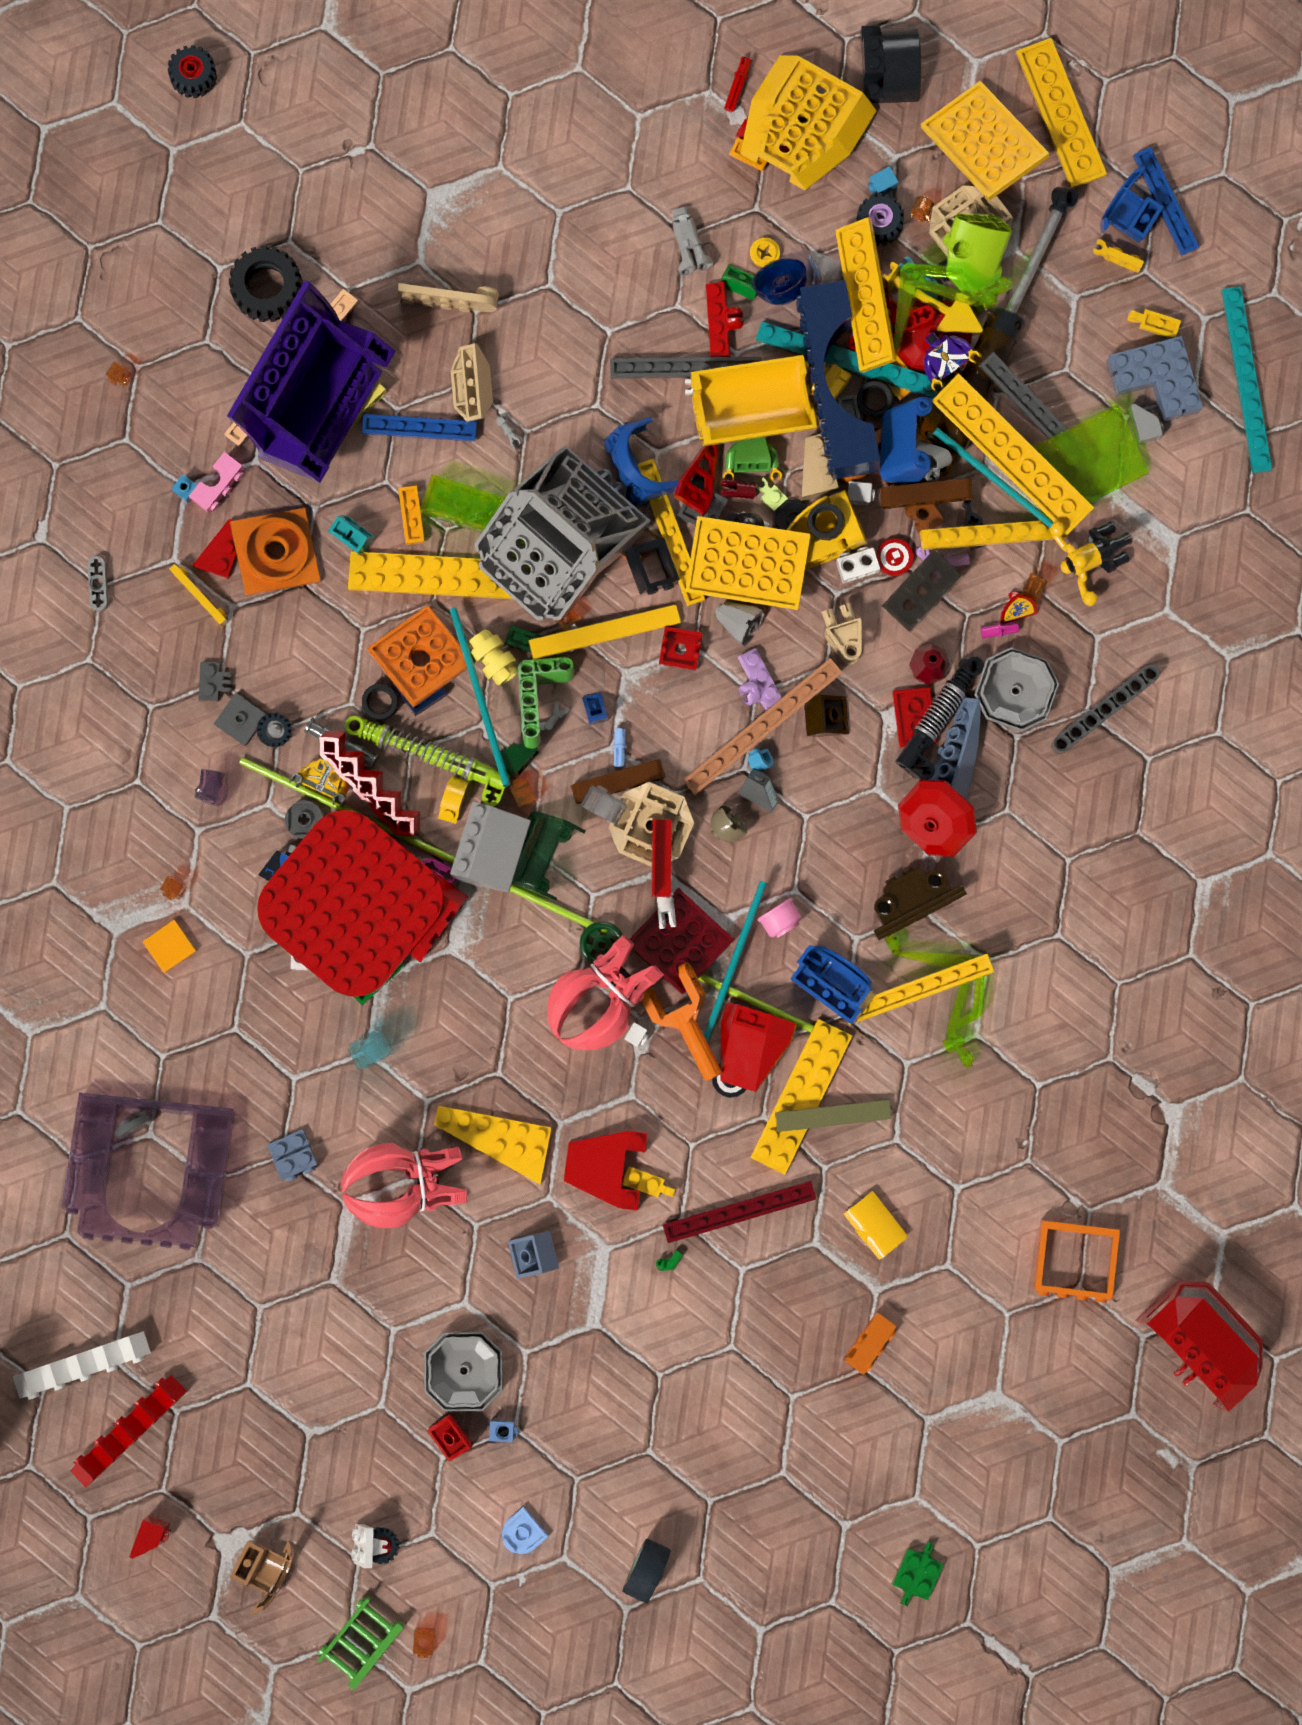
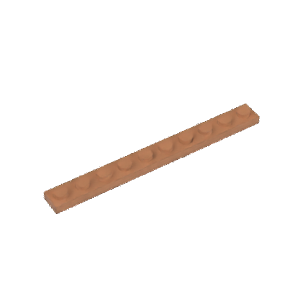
M831 658L828 659L687 776L683 782L696 795L843 672Z

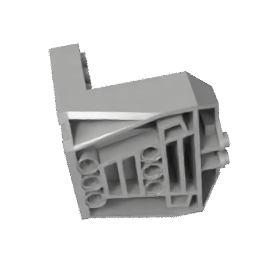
M566 445L549 457L514 490L509 492L475 542V549L479 551L481 558L479 561L480 569L536 620H544L545 618L561 620L571 612L598 573L632 547L651 522L626 499L627 487H625L624 483L612 482L613 475L610 470L602 469L595 472ZM520 539L524 540L526 546L520 544ZM511 551L516 554L517 559L511 556ZM534 551L539 554L540 559L534 556ZM525 564L531 568V572L526 570ZM548 564L553 566L554 572L549 570ZM539 577L545 580V585L540 582Z

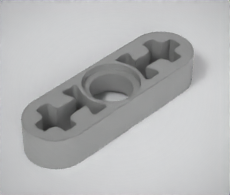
M93 556L88 561L90 606L95 611L103 612L108 607L106 563L101 557ZM95 561L102 564V566L98 567L99 574L103 573V576H92V574H96V569L92 567L96 563ZM101 579L103 586L100 589L93 588L94 580ZM93 592H104V594H100V600L104 601V603L99 608L94 604L98 598L96 594L93 595Z

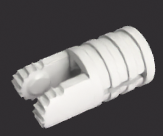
M671 892V897H657L660 929L666 926L665 914L669 915L671 927H676L673 892Z

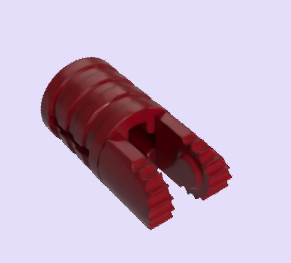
M721 480V486L734 489H723L720 491V496L754 499L756 492L755 482Z

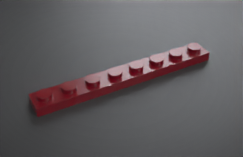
M808 1181L663 1224L667 1242L671 1243L817 1199L812 1182Z

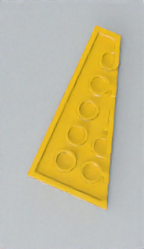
M442 1106L437 1107L435 1126L541 1185L552 1128Z

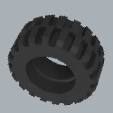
M261 246L259 250L256 247L250 248L252 252L247 254L245 251L242 253V258L240 260L236 259L234 262L235 267L230 270L229 286L234 302L244 315L247 314L253 320L257 318L259 322H266V319H270V322H275L278 317L283 319L303 284L299 268L294 259L289 257L288 253L285 251L280 252L277 247L272 246L271 249H268L267 246ZM264 269L278 271L284 280L281 291L270 299H258L249 291L248 285L252 276Z

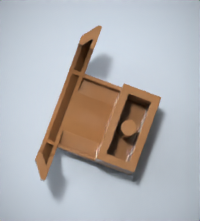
M253 1540L247 1541L230 1577L267 1594L261 1602L256 1604L252 1612L253 1615L265 1610L280 1590L294 1559L292 1541H288L283 1550V1553H286L285 1557Z

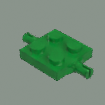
M928 1541L923 1552L914 1551L910 1548L906 1549L891 1583L905 1592L900 1602L905 1606H908L912 1596H918L928 1601L943 1568V1563L934 1560L930 1556L935 1545Z

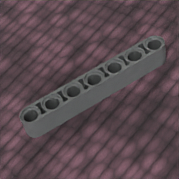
M1148 665L1059 734L1052 741V750L1057 754H1063L1153 684L1160 676L1159 668L1155 665ZM1146 670L1153 671V679H1149L1146 676ZM1131 682H1137L1140 689L1137 691L1133 690ZM1117 693L1124 695V702L1117 701ZM1102 705H1107L1110 708L1109 714H1104L1101 711ZM1093 717L1095 725H1088L1086 718ZM1073 728L1078 729L1080 737H1074L1071 734V730ZM1057 740H1063L1065 742V749H1059L1057 747Z

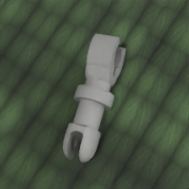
M504 416L497 417L496 423L499 427H502L504 435L509 437L511 446L514 449H519L516 441L518 440L519 444H524L522 437L514 433L515 429L509 426L508 420Z

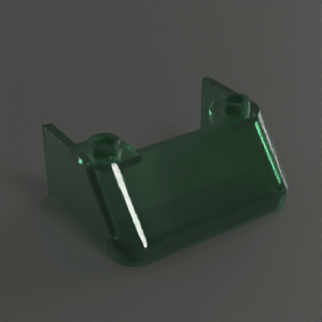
M533 811L527 818L531 820V824L512 885L556 901L557 897L547 893L550 889V881L544 875L558 842L566 843L569 841L573 831L585 834L586 830L565 819Z

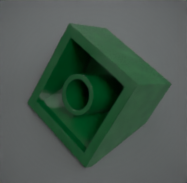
M524 744L510 745L508 748L504 747L501 750V755L506 771L517 779L541 751L540 745L533 749L527 748Z

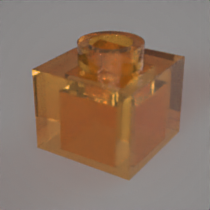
M571 610V612L564 616L569 617L570 622L565 623L563 618L555 620L565 632L574 624L576 625L580 618Z
M167 876L160 889L164 891L163 896L173 901L174 898L180 900L187 887Z

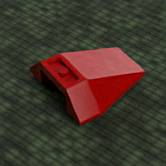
M727 1002L721 1019L720 1069L722 1073L720 1074V1081L757 1092L792 1042L797 1024L771 1014Z

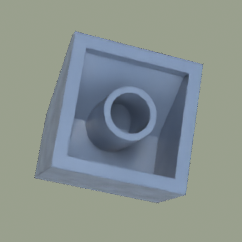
M550 1231L508 1241L517 1279L559 1269Z

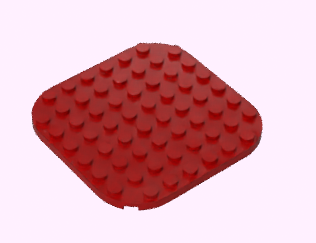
M340 810L322 817L266 883L258 899L257 912L263 930L271 939L334 991L346 996L356 997L371 994L382 987L428 932L441 913L443 891L436 874L371 819L355 811Z

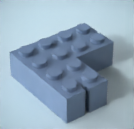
M1182 336L1112 354L1106 359L1110 377L1114 376L1111 381L1116 397L1152 387L1163 423L1178 419L1181 415L1186 417L1197 414L1203 408Z

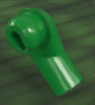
M675 1250L671 1258L658 1259L656 1267L660 1271L674 1270L684 1255Z

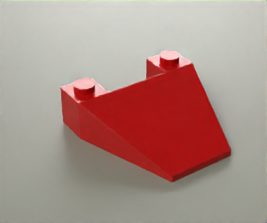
M624 1131L568 1143L564 1182L617 1208L638 1211L640 1191L621 1189L626 1150L645 1153L648 1133Z

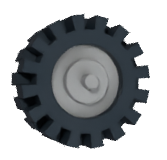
M268 713L261 717L257 723V736L264 745L279 747L289 741L292 734V726L284 715Z

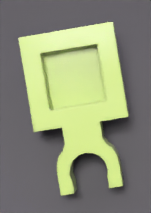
M763 477L761 481L765 486L760 488L756 484V490L764 494L761 500L775 512L788 498L776 485L770 488L768 482Z

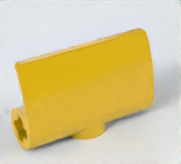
M873 1191L843 1213L855 1228L858 1236L869 1246L879 1260L908 1238L907 1234Z

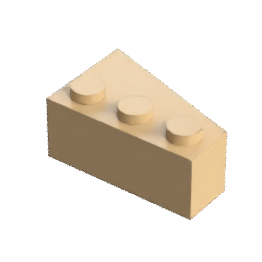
M821 434L807 437L804 441L801 501L836 493L839 488L837 480H833L832 474L828 473L827 463L829 456H825L823 447L825 445V438H822Z

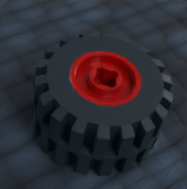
M191 45V48L183 46V50L177 49V54H172L171 60L168 61V74L173 88L180 95L184 93L187 98L190 95H193V98H197L198 94L201 97L205 96L204 92L207 91L209 93L211 86L214 87L215 79H217L212 56L210 57L208 51L204 52L202 47L196 49L195 45Z

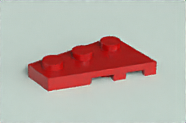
M227 520L193 563L192 567L229 579L237 557L230 521L234 520Z

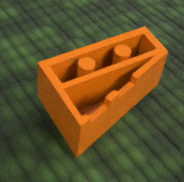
M876 1312L843 1357V1360L861 1374L868 1373L874 1365L873 1361L875 1358L879 1357L886 1348L884 1345L887 1340L891 1341L897 1333L895 1331L897 1326Z

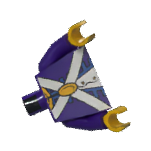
M934 332L925 337L930 347L925 350L924 369L935 393H937L935 386L940 384L943 389L944 385L941 381L968 359L973 363H977L973 359L974 355L977 354L982 358L981 353L974 351V348L963 338L954 335L950 337L944 335L939 339Z

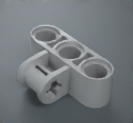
M916 439V450L923 451L930 457V471L923 478L928 482H936L940 476V469L951 464V454L942 447Z

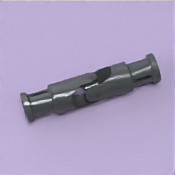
M312 717L306 725L304 733H310L320 741V736L326 731L335 730L327 725L319 724ZM345 737L346 750L364 752V765L368 766V769L371 770L379 755L368 752L362 745Z

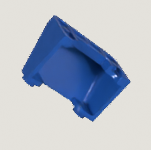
M919 397L886 410L882 415L880 476L884 481L905 485L918 484L930 471V457L927 453L916 450V427L920 422V416H926L930 413L932 398Z

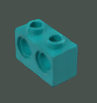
M347 515L337 516L328 530L329 533L356 553L366 552L375 538L374 535Z

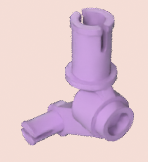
M922 546L915 550L916 555L937 575V578L947 577L948 572L953 567L969 565L970 563L968 553L954 556L949 554L944 560L936 562L929 553V550H922Z

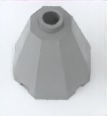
M725 601L723 604L720 603L715 611L717 620L736 642L742 646H746L752 641L754 636L751 634L754 630L758 632L764 618L763 611L755 606Z

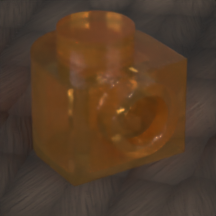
M925 196L917 197L911 209V217L919 222H929L932 208L934 207L933 201Z
M116 362L112 363L105 374L108 376L106 380L115 386L120 384L125 387L131 379V373Z

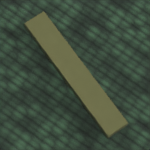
M889 1100L775 1112L777 1132L887 1120L891 1119Z

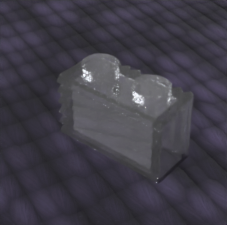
M600 785L597 788L591 786L580 806L617 826L627 808V805L624 803L625 799L617 794H614V796L607 794L608 790Z

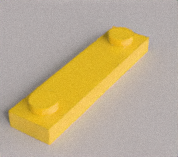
M176 564L169 568L212 617L224 627L228 623L225 619L227 614L220 607L216 609L187 578L189 573L182 566L178 568Z

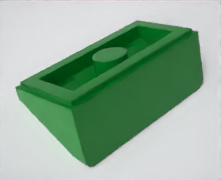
M728 264L720 282L726 283V289L754 300L763 279Z

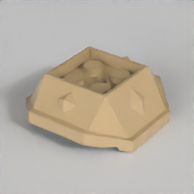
M963 185L932 208L929 234L948 258V248L943 244V238L951 231L956 214L994 215L1001 218L1010 227L1013 217L997 196L988 201L975 186Z
M650 782L624 792L608 828L618 853L652 867V831L646 829V824L652 821L653 818L672 820L671 862L679 859L694 825L685 797Z

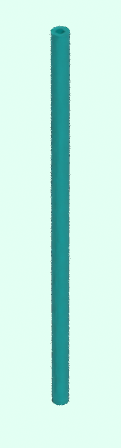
M457 608L450 609V614L503 786H509L508 774Z
M760 881L703 1034L707 1043H709L765 891L767 883Z

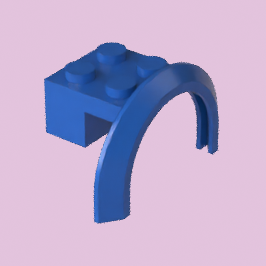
M1145 166L1135 169L1114 196L1100 221V232L1102 234L1111 224L1138 243L1147 235L1162 211L1163 206L1150 197L1144 200L1129 190L1132 184L1141 176L1146 168Z

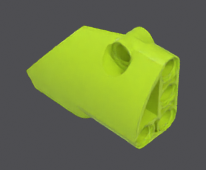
M956 214L951 231L943 238V244L948 248L947 276L977 311L981 313L984 311V306L988 305L990 307L1002 274L1001 262L1013 230L1001 218L994 215Z

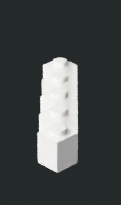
M143 1331L15 1375L13 1380L19 1398L28 1397V1400L39 1397V1392L53 1387L55 1391L65 1388V1383L79 1378L81 1382L91 1379V1374L105 1369L107 1373L117 1370V1365L131 1360L133 1364L145 1360L144 1356L151 1354Z

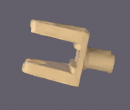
M847 603L846 607L845 604L839 607L845 623L837 624L833 609H828V613L825 610L821 614L826 625L825 639L842 662L847 665H853L858 661L862 651L861 618H855L851 603ZM853 650L855 655L849 656L846 651Z

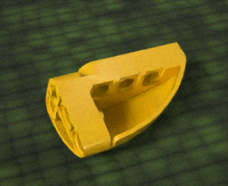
M846 490L815 501L802 511L787 528L789 531L811 534L805 570L837 559L839 555L851 552L850 549L853 550L868 543ZM821 503H831L837 506L845 518V527L842 533L837 538L829 541L815 537L807 524L811 509ZM826 510L820 512L815 519L816 528L823 533L831 532L837 525L836 515Z

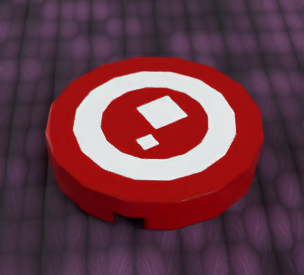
M888 539L881 543L876 551L880 571L893 577L906 573L913 563L912 549L902 539Z

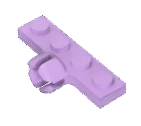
M755 648L738 657L749 680L740 686L739 693L740 696L749 693L747 698L743 699L745 704L753 705L760 702L765 711H767L782 697Z

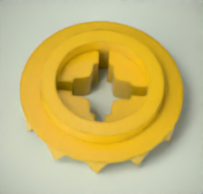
M760 238L750 248L751 260L756 266L763 268L772 267L780 256L778 244L770 238ZM769 247L768 254L770 256H765L761 259L762 253L760 251H765Z

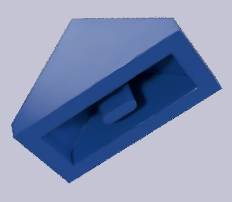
M601 692L582 697L589 726L608 721Z

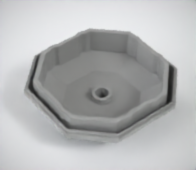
M1010 647L986 659L974 696L976 699L981 700L980 707L987 720L1023 732L1047 720L1059 682L1047 659ZM1017 688L1019 693L1013 694L1012 689Z
M444 1332L424 1352V1392L443 1411H484L503 1391L502 1350L483 1332ZM466 1367L468 1370L467 1374H462L460 1369Z

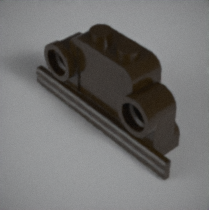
M912 867L903 871L902 877L896 879L894 876L886 880V885L882 889L883 897L878 898L874 904L875 914L882 925L873 930L878 941L967 895L963 885L961 884L951 889L942 871L931 870L926 875L923 870H913Z

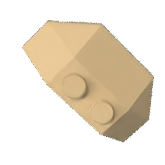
M473 343L459 347L458 355L451 368L454 409L466 422L484 418L493 403L490 365L479 346Z

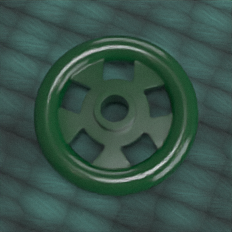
M600 921L592 923L583 931L580 937V950L583 957L589 963L594 964L593 961L596 958L591 954V951L594 949L600 955H605L612 947L610 938L616 936L618 940L623 933L617 926L609 922ZM599 929H606L607 935H599ZM589 936L595 937L593 945L587 943ZM600 941L605 942L606 946L604 948L599 946Z

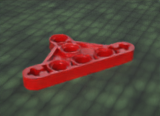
M884 287L887 308L891 309V314L889 315L890 326L896 325L897 327L896 332L892 334L893 340L930 325L936 320V312L932 307L926 305L914 310L892 301L889 291ZM926 311H928L929 313H931V314H929V318H928V319H926L925 317H923V316H925V312H926ZM908 318H914V324L911 327L905 326V321ZM852 336L848 341V346L852 351L856 352L854 336Z

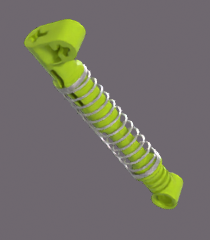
M357 716L349 717L346 720L345 729L349 734L359 738L363 736L364 740L368 738V741L372 740V743L380 749L384 746L385 750L387 744L392 745L391 752H393L394 747L399 748L398 755L401 749L406 751L405 758L408 752L413 753L412 760L415 755H419V763L422 757H424L426 766L431 764L433 768L435 766L439 767L440 771L444 769L447 770V773L449 771L453 772L454 776L456 774L461 775V779L464 777L466 781L474 780L485 784L482 793L483 803L492 807H496L501 803L507 786H503L497 768L483 764L477 758H467V755L462 756L460 752L454 753L453 749L448 751L446 747L440 748L439 744L432 745L431 741L425 746V739H422L418 744V736L414 737L411 741V734L404 738V731H401L397 736V729L395 728L391 732L390 726L386 724L377 726L374 723L372 725L371 721L368 723V720ZM353 721L360 723L359 730L352 731L351 723ZM473 768L485 772V776L472 772ZM489 786L502 790L501 794H494L497 799L496 801L492 800L491 803L489 802L490 799L487 798V795H491L493 792L487 790Z

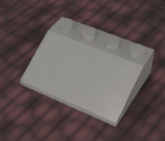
M472 802L450 874L458 881L509 893L531 820L492 806Z

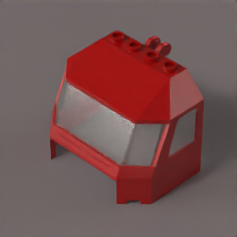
M1176 1281L1135 1320L1144 1327L1152 1329L1184 1362L1173 1373L1176 1377L1180 1376L1187 1367L1190 1368L1192 1372L1184 1378L1182 1384L1184 1386L1188 1385L1197 1376L1218 1398L1213 1403L1215 1407L1229 1412L1257 1386L1263 1369V1340L1210 1283Z

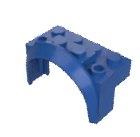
M651 417L618 426L604 440L605 449L609 452L612 459V466L617 471L619 482H623L625 487H627L626 499L636 508L645 506L654 498L671 494L676 490L679 483L678 480L655 482L644 477L639 470L628 440L630 435L646 431V425L653 422Z
M809 945L797 961L800 966L790 978L851 1025L857 1022L876 995L872 981L863 971L843 956L823 946ZM830 961L821 973L820 971L824 967L826 962ZM828 982H830L831 984H833L835 987H837L839 990H841L844 994H842L840 991H838L836 988H834V987H833L832 985H830Z

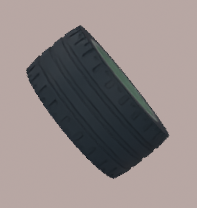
M645 1539L628 1574L622 1592L637 1600L648 1603L662 1578L671 1550L653 1540Z

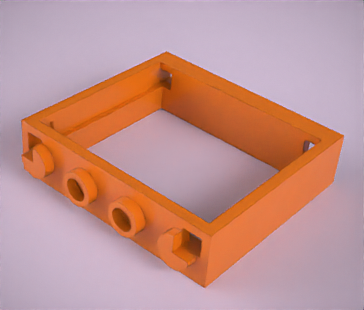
M1040 1220L1033 1290L1038 1291V1295L1049 1296V1292L1057 1293V1297L1061 1298L1076 1295V1299L1088 1301V1297L1096 1298L1095 1302L1107 1303V1299L1112 1300L1120 1230ZM1048 1229L1112 1237L1106 1293L1042 1285Z

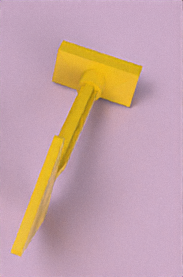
M894 262L890 264L891 273L888 276L885 274L882 276L883 287L889 293L894 287L902 289L945 314V317L937 327V332H983L981 325L962 293L959 294L953 305L948 307L905 282V279L899 276V265Z

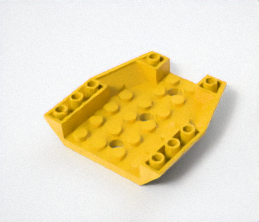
M779 55L752 98L740 154L756 163L759 158L764 159L790 174L789 182L806 191L850 156L877 111L860 90L800 56ZM823 87L826 93L820 94L816 91V88ZM804 116L808 122L800 123L798 117ZM787 146L789 152L783 153L779 147Z

